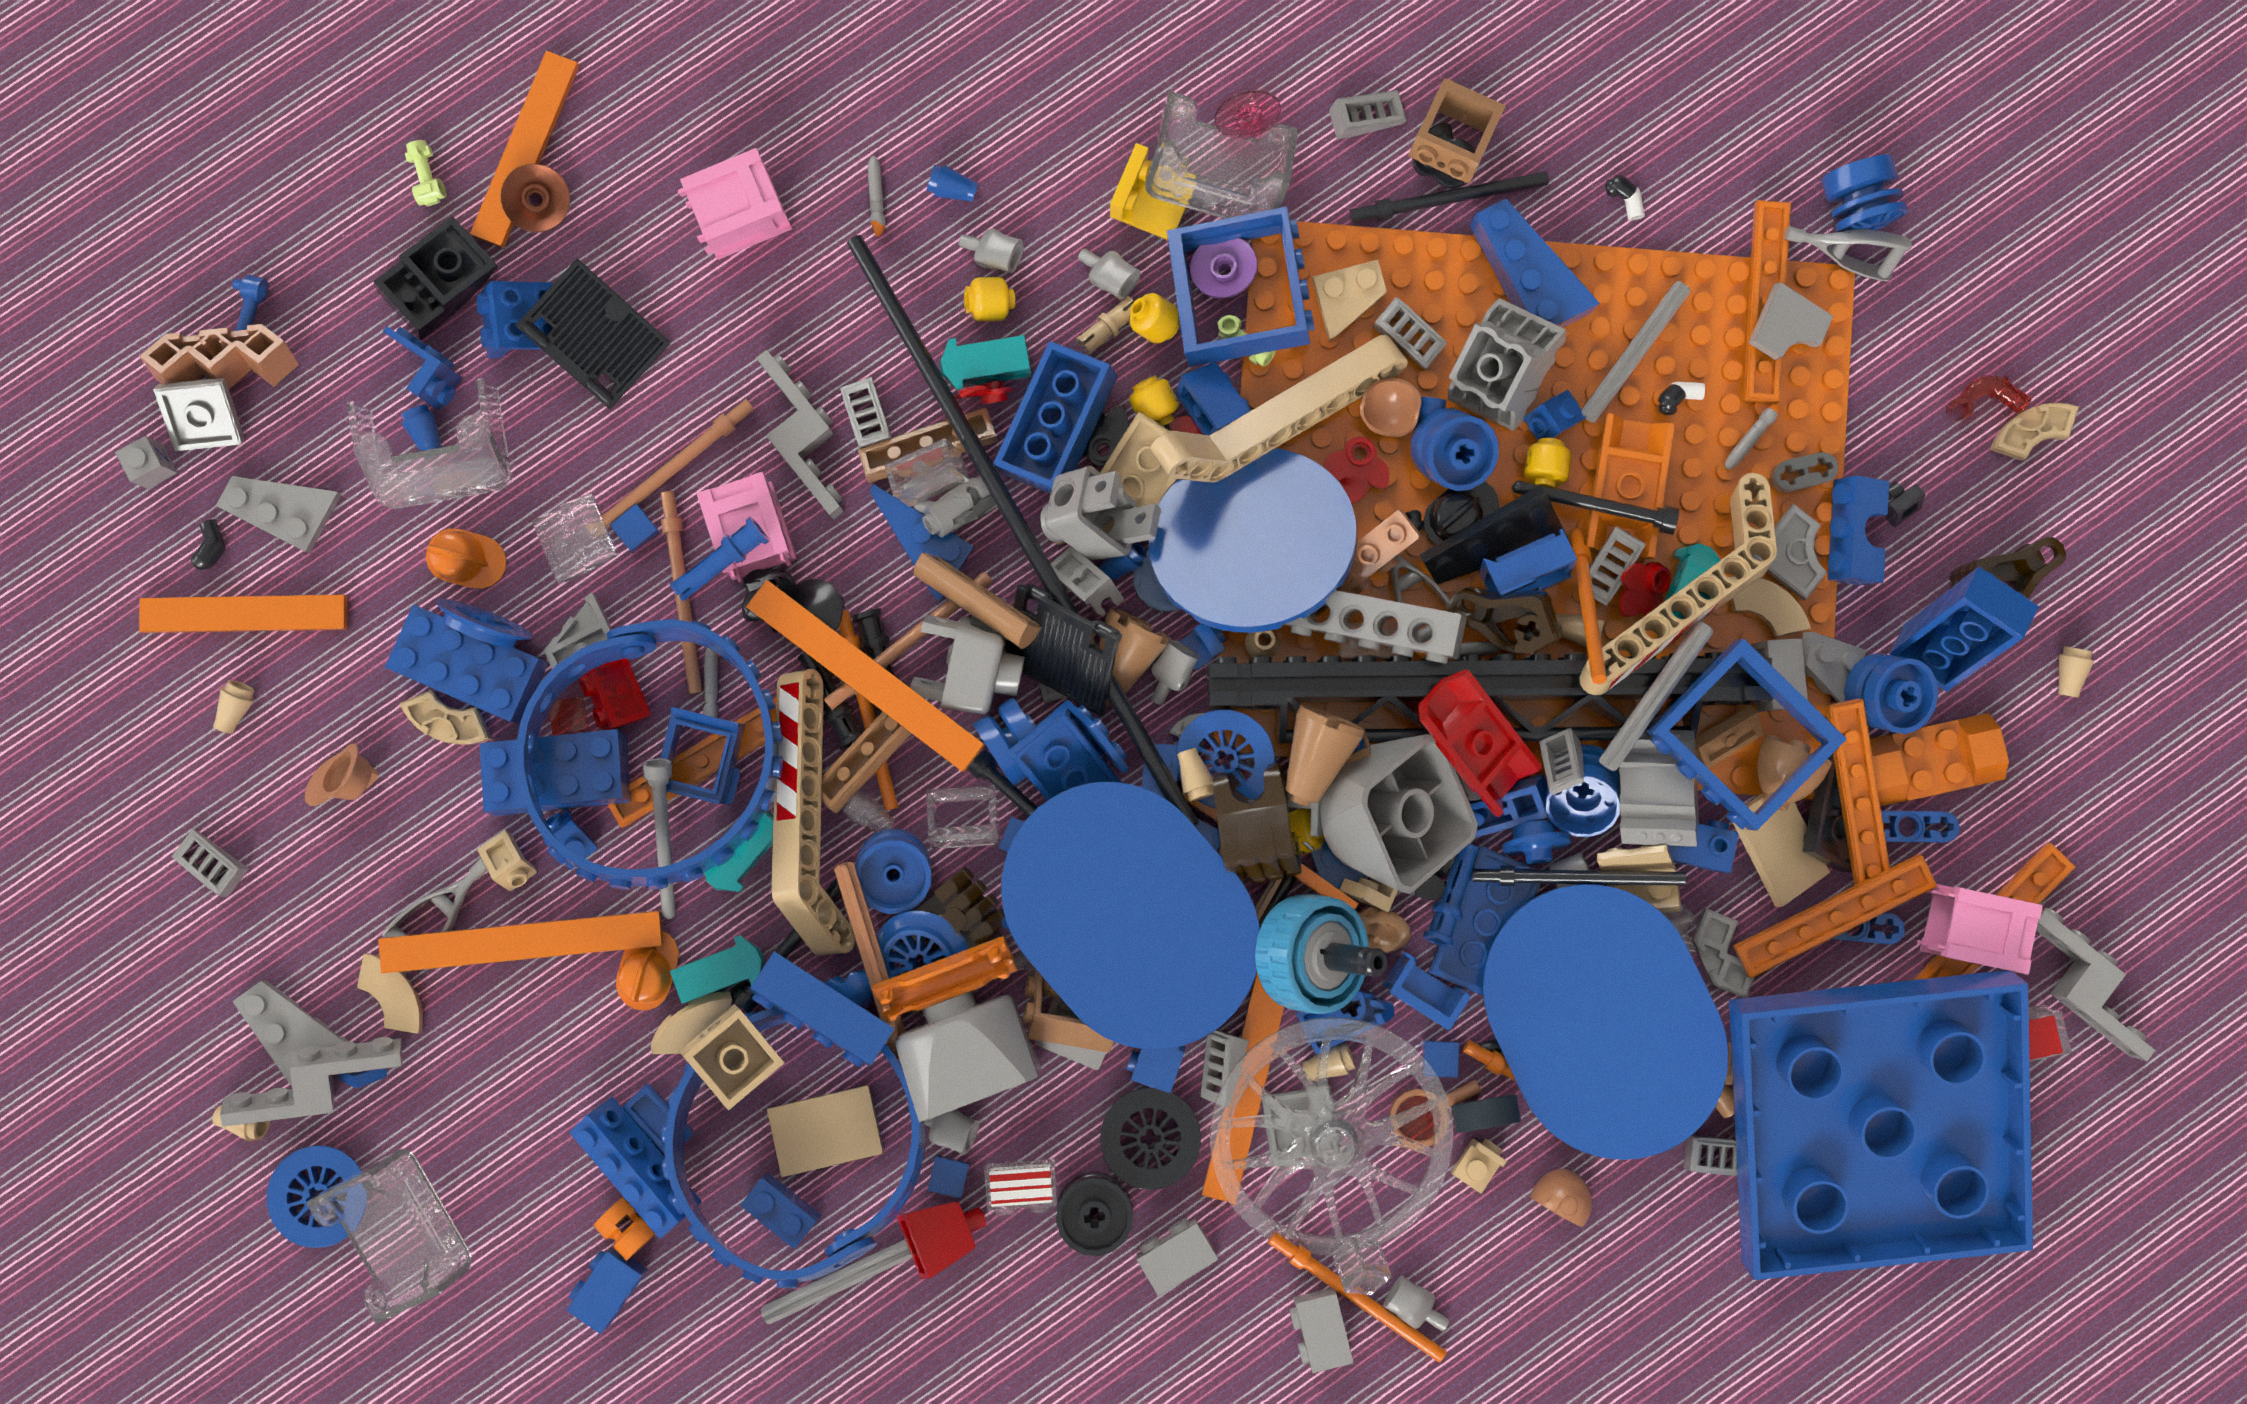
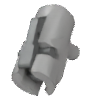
M980 476L966 480L947 492L936 502L924 499H916L914 502V509L920 513H925L922 521L928 532L932 535L936 533L939 537H944L962 525L981 518L984 514L998 507Z

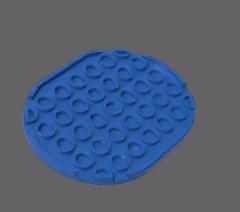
M1119 782L1089 783L1073 787L1052 797L1038 807L1018 830L1008 850L1001 880L1002 904L1007 925L1016 944L1026 958L1083 1023L1103 1037L1125 1046L1140 1049H1169L1202 1039L1223 1025L1235 1013L1248 994L1257 971L1255 950L1260 929L1256 910L1242 881L1235 872L1226 870L1222 857L1177 807L1158 794L1135 785Z
M1596 884L1569 885L1545 892L1520 907L1507 920L1495 938L1487 957L1483 978L1484 1004L1488 1021L1523 1097L1537 1119L1552 1134L1569 1146L1584 1153L1608 1159L1629 1160L1654 1156L1679 1145L1695 1133L1708 1119L1723 1091L1728 1069V1045L1719 1012L1685 942L1673 924L1659 910L1640 897L1615 887Z

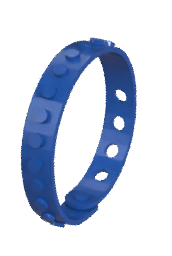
M672 619L656 620L617 627L607 632V640L595 642L577 650L556 665L540 682L527 703L520 721L515 749L516 771L525 807L538 831L551 845L546 851L561 865L567 860L577 868L575 874L593 883L598 878L602 881L610 882L609 886L616 889L630 890L631 886H647V889L650 890L667 888L668 884L679 881L691 882L699 879L707 870L716 865L721 866L735 855L734 851L745 840L749 841L755 835L765 810L769 811L774 802L776 792L773 789L776 777H781L783 757L778 756L777 742H783L780 722H773L770 710L776 707L769 689L762 691L757 682V679L761 678L762 675L751 659L747 662L744 661L738 653L740 647L728 636L720 637L717 633L711 631L710 626L694 620L691 622ZM692 642L717 652L739 671L753 691L762 716L765 734V754L760 780L751 801L739 819L720 839L707 849L678 863L663 867L647 869L607 867L593 863L568 850L557 839L546 821L539 803L534 778V758L538 735L544 719L557 698L570 684L590 670L625 658H639L653 652L657 648L656 643Z
M773 1006L770 1010L745 1014L759 1032L788 1023L782 1019L784 1013ZM886 1044L882 1047L881 1052L888 1059L901 1081L907 1096L912 1123V1141L905 1172L899 1186L888 1202L871 1220L856 1230L851 1228L837 1235L834 1238V1243L824 1250L828 1257L827 1259L798 1270L764 1269L742 1258L715 1233L699 1210L686 1177L683 1145L688 1114L703 1080L692 1066L687 1063L683 1077L671 1093L667 1122H664L662 1128V1142L665 1143V1158L662 1160L663 1173L666 1180H670L674 1192L671 1195V1199L679 1214L684 1213L691 1223L688 1227L689 1231L700 1244L705 1241L714 1249L711 1256L723 1266L728 1268L731 1263L744 1270L741 1277L761 1284L763 1279L766 1278L777 1281V1288H798V1282L818 1279L834 1272L869 1252L877 1245L873 1236L881 1232L896 1218L913 1193L920 1176L925 1152L924 1121L919 1122L901 1062Z

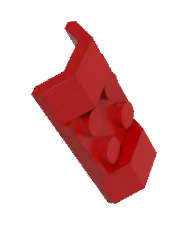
M1464 669L1441 679L1419 703L1420 721L1436 740V746L1473 792H1477L1495 816L1500 817L1504 812L1502 798L1520 778L1539 772L1543 766L1469 670Z

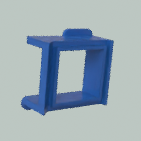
M1562 528L1557 536L1554 533L1496 558L1495 562L1483 558L1479 574L1486 589L1499 593L1501 597L1513 592L1533 591L1535 589L1543 591L1570 579L1577 558Z
M671 707V716L660 759L671 760L673 764L683 726L727 736L714 790L669 779L666 791L715 804H731L735 799L740 779V771L735 768L746 724Z
M1402 951L1400 953L1402 956H1399L1382 985L1390 990V994L1450 1031L1469 1001L1470 994L1458 987L1452 989L1415 966L1417 959Z

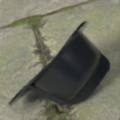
M1486 482L1471 490L1455 491L1447 489L1426 509L1423 521H1425L1424 530L1428 538L1437 545L1499 509L1498 496L1493 487Z

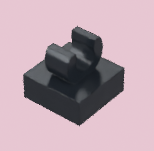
M1893 482L1889 485L1888 515H1886L1885 519L1895 528L1922 508L1926 493L1917 484L1905 491L1898 482Z

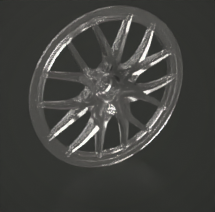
M1317 1018L1298 1022L1276 1031L1252 1047L1237 1062L1227 1076L1213 1109L1210 1127V1148L1215 1173L1227 1200L1240 1217L1258 1233L1269 1239L1274 1231H1276L1294 1245H1302L1312 1254H1350L1367 1250L1390 1240L1412 1225L1425 1212L1436 1197L1450 1164L1453 1148V1122L1447 1095L1438 1076L1428 1061L1403 1038L1370 1022L1351 1018ZM1331 1040H1348L1365 1044L1351 1090L1347 1095L1336 1101L1329 1093L1327 1081ZM1322 1041L1316 1081L1314 1082L1287 1051L1303 1044ZM1373 1047L1387 1053L1405 1066L1366 1087ZM1280 1056L1293 1070L1309 1094L1308 1110L1290 1109L1266 1091L1254 1077L1264 1066ZM1410 1074L1416 1078L1428 1100L1409 1110L1376 1122L1365 1119L1366 1108L1373 1100L1391 1085ZM1248 1085L1276 1113L1273 1115L1247 1116L1233 1119L1237 1104ZM1431 1110L1434 1126L1433 1149L1393 1132ZM1231 1128H1273L1289 1132L1294 1138L1289 1147L1283 1150L1232 1160ZM1334 1140H1338L1340 1145H1344L1340 1147L1341 1153L1334 1155L1332 1150H1327L1332 1147L1331 1142ZM1377 1145H1391L1430 1156L1431 1160L1420 1186L1417 1187L1380 1169L1368 1161L1366 1153ZM1278 1166L1263 1186L1255 1202H1253L1243 1189L1235 1169ZM1298 1169L1313 1170L1314 1178L1287 1227L1273 1220L1260 1210L1270 1194L1286 1177ZM1343 1174L1356 1177L1369 1201L1376 1226L1360 1232L1342 1235L1334 1200V1183ZM1369 1178L1413 1194V1196L1400 1210L1385 1221H1382ZM1323 1192L1336 1236H1320L1296 1231Z

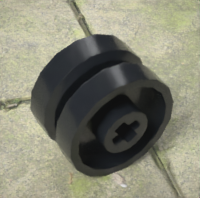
M1088 1172L1078 1175L1065 1186L1059 1197L1056 1223L1060 1236L1070 1248L1083 1255L1101 1256L1113 1252L1125 1242L1132 1229L1133 1205L1129 1192L1118 1179L1107 1173ZM1098 1207V1213L1102 1212L1101 1215L1097 1218L1091 1217L1089 1215L1090 1208Z

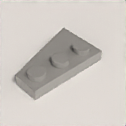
M232 476L216 506L310 554L342 494L329 490Z
M266 980L260 981L232 1001L291 1086L289 1067L292 1051H298L306 1046L331 1047L348 1041L327 1028L328 1025L320 1019L312 1017L301 1009L298 1003Z

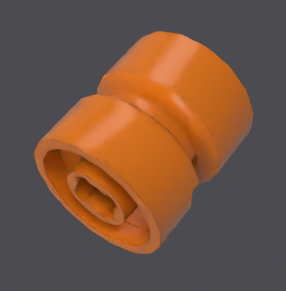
M624 1197L620 1198L593 1225L606 1240L613 1239L615 1241L613 1248L625 1261H628L655 1235ZM627 1217L632 1224L622 1233L617 1225Z

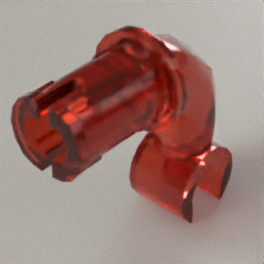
M1982 375L1972 380L1959 397L1947 403L1946 414L1952 412L1956 405H1962L1963 413L1957 422L1964 420L1973 414L1974 402L1984 395H1988L1990 399L1996 398L2015 413L2020 414L2029 405L2032 397L2008 381L2009 377L2006 375L2003 377Z

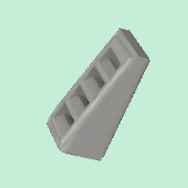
M1398 90L1336 99L1329 109L1337 139L1351 138L1402 125L1406 122ZM1386 102L1391 115L1389 117H1386L1383 103ZM1370 106H1374L1377 116L1376 119L1373 118ZM1358 109L1361 110L1363 121L1359 119Z
M1398 297L1391 302L1373 326L1381 335H1388L1403 353L1424 370L1447 344L1439 334ZM1398 314L1402 318L1392 328L1388 323ZM1408 322L1412 327L1402 337L1399 332ZM1417 331H1419L1423 335L1418 340V342L1414 346H1412L1409 343V341L1417 333ZM1429 339L1434 344L1422 356L1418 351Z
M872 377L840 387L859 449L892 438ZM865 389L869 390L870 395L851 401L850 394ZM873 402V407L858 412L854 410L856 406ZM876 413V419L859 424L858 419ZM880 425V431L863 436V430Z
M1618 526L1614 528L1589 566L1591 580L1594 577L1609 586L1605 590L1592 582L1594 599L1604 605L1609 604L1622 584L1621 576L1623 572L1635 563L1646 543ZM1617 540L1632 549L1631 554L1629 555L1613 545ZM1611 553L1625 563L1623 566H1620L1606 557L1607 554ZM1600 565L1616 573L1615 578L1600 571Z
M1571 728L1539 741L1548 789L1551 795L1584 782L1581 742Z
M192 829L171 856L219 897H229L249 870L248 867L196 829ZM196 841L200 846L189 859L185 854ZM205 850L208 851L209 854L202 864L198 866L196 862ZM216 858L218 860V863L215 865L212 871L208 873L206 869ZM225 866L228 870L219 881L216 877Z
M1215 1030L1207 1035L1201 1088L1202 1098L1225 1107H1230L1249 1040L1220 1030ZM1219 1072H1222V1079L1218 1078ZM1215 1085L1221 1087L1220 1094L1214 1092Z
M1692 1134L1686 1139L1683 1168L1693 1172L1737 1176L1736 1140ZM1702 1145H1707L1705 1164L1700 1163ZM1715 1146H1720L1718 1165H1713ZM1727 1147L1733 1148L1731 1167L1726 1166Z

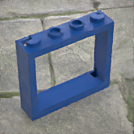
M1287 206L1167 230L1184 353L1189 367L1310 344L1308 331H1313L1315 328L1312 311H1305L1303 302L1304 300H1309L1310 297L1307 280H1300L1298 270L1305 269L1301 248L1295 249L1293 241L1294 239H1299L1300 236L1297 219L1290 220ZM1282 234L1296 325L1200 344L1186 252L1195 251L1200 245L1218 244L1237 238L1245 241Z
M1745 639L1735 640L1646 730L1653 737L1650 741L1660 753L1665 756L1669 753L1678 761L1675 767L1682 775L1689 780L1695 778L1704 787L1701 792L1710 802L1715 805L1721 803L1730 812L1727 818L1732 823H1735L1741 830L1746 828L1747 830L1757 831L1847 739ZM1736 662L1821 743L1754 813L1669 731Z

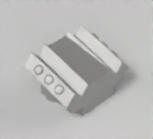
M1498 298L1487 310L1482 322L1474 325L1449 375L1452 382L1448 388V400L1515 431L1524 421L1526 409L1536 399L1539 386L1547 371L1554 364L1556 351L1566 341V329Z
M1645 729L1619 766L1621 783L1619 803L1621 813L1620 832L1622 844L1697 847L1699 823L1698 781L1695 778L1689 780L1682 775L1675 767L1678 761L1669 753L1666 756L1660 753L1650 741L1653 737ZM1669 730L1696 756L1694 731Z

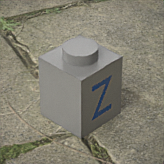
M147 436L115 452L129 481L149 489L178 473L164 445Z

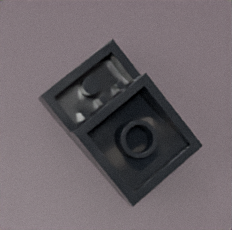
M452 216L399 255L400 262L373 282L377 292L412 331L423 340L458 311L483 286L498 267Z

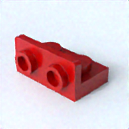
M625 658L603 664L590 670L579 679L585 697L590 696L595 708L592 713L598 728H603V730L619 729L651 716L628 659Z

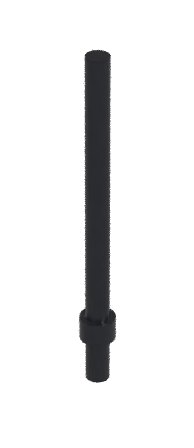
M1545 171L1390 201L1389 198L1377 200L1374 205L1350 209V220L1352 223L1373 218L1381 221L1391 219L1394 214L1544 186L1549 183L1548 174Z
M1501 865L1500 869L1473 868L1472 874L1473 882L1500 883L1501 886H1515V883L1686 886V872L1515 869V866Z

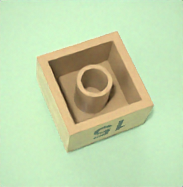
M733 1005L679 1050L681 1055L728 1111L784 1064L783 1060L736 1005Z

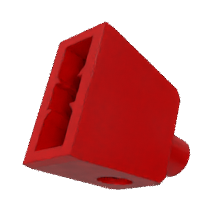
M958 1201L896 1216L920 1279H928L937 1275L976 1248L971 1233L986 1226L985 1216L979 1207L963 1213Z

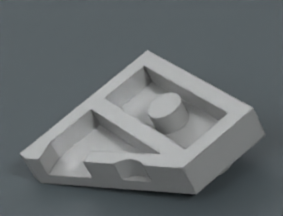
M590 593L585 597L586 603L574 618L570 616L563 625L561 633L554 637L544 649L552 669L577 650L595 642L607 640L606 634L612 628L594 593Z
M1803 632L1802 644L1805 674L1815 681L1816 686L1823 694H1830L1838 703L1845 701L1844 689L1847 676L1853 666L1865 657L1866 650L1815 632Z

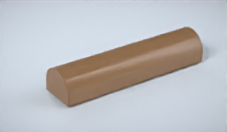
M987 407L965 414L982 446L998 442ZM948 420L858 449L868 483L966 452ZM936 442H939L949 450L900 467L893 463L895 460Z
M921 553L914 567V576L1018 647L1025 648L1035 639L1041 629L1038 623L939 556Z
M882 711L822 775L821 800L837 814L912 733Z

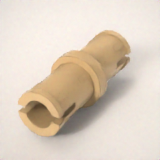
M1126 296L1110 312L1099 315L1097 317L1098 321L1076 338L1081 348L1086 347L1084 349L1085 353L1088 355L1092 354L1108 338H1115L1120 334L1119 329L1130 321L1131 302H1133L1131 297Z

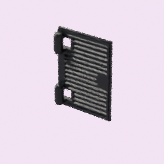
M578 258L515 325L608 409H611L671 344L668 339ZM540 317L554 328L548 335L544 334L534 325ZM603 373L617 384L611 391L597 381Z
M1034 584L1027 586L1017 585L1014 608L1038 623L1041 629L1031 644L1025 648H1020L1008 640L1006 653L1025 657L1022 673L1102 717L1105 711L1118 643L1122 639L1121 632L1101 620L1091 622L1055 602L1052 594ZM1029 599L1039 603L1037 614L1026 609ZM1095 635L1106 639L1104 650L1093 645Z

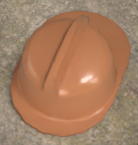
M355 743L349 744L343 751L323 763L312 775L306 787L305 802L309 806L316 807L331 798L356 800L378 779L379 773L366 758L359 754L358 746Z

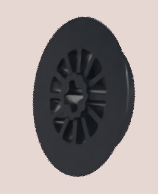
M1142 1088L1127 1093L1112 1105L1102 1123L1100 1144L1108 1167L1120 1180L1136 1188L1155 1190L1175 1184L1191 1170L1199 1155L1201 1132L1193 1110L1179 1096L1156 1088ZM1143 1109H1154L1150 1124L1147 1123ZM1159 1109L1168 1113L1159 1125L1155 1124ZM1139 1111L1144 1125L1140 1126L1130 1116ZM1170 1118L1176 1121L1177 1126L1162 1130ZM1128 1121L1138 1132L1122 1130L1124 1123ZM1146 1129H1153L1155 1135L1161 1136L1160 1140L1155 1141V1147H1148L1146 1141H1141V1136H1145L1147 1133ZM1180 1131V1140L1165 1138V1135ZM1124 1135L1134 1137L1137 1140L1122 1145L1120 1137ZM1163 1144L1178 1145L1179 1148L1176 1154H1172ZM1139 1146L1131 1158H1128L1124 1150ZM1161 1150L1171 1160L1161 1164L1157 1151ZM1145 1151L1144 1165L1140 1166L1134 1163L1141 1152ZM1150 1153H1154L1158 1164L1157 1167H1147Z

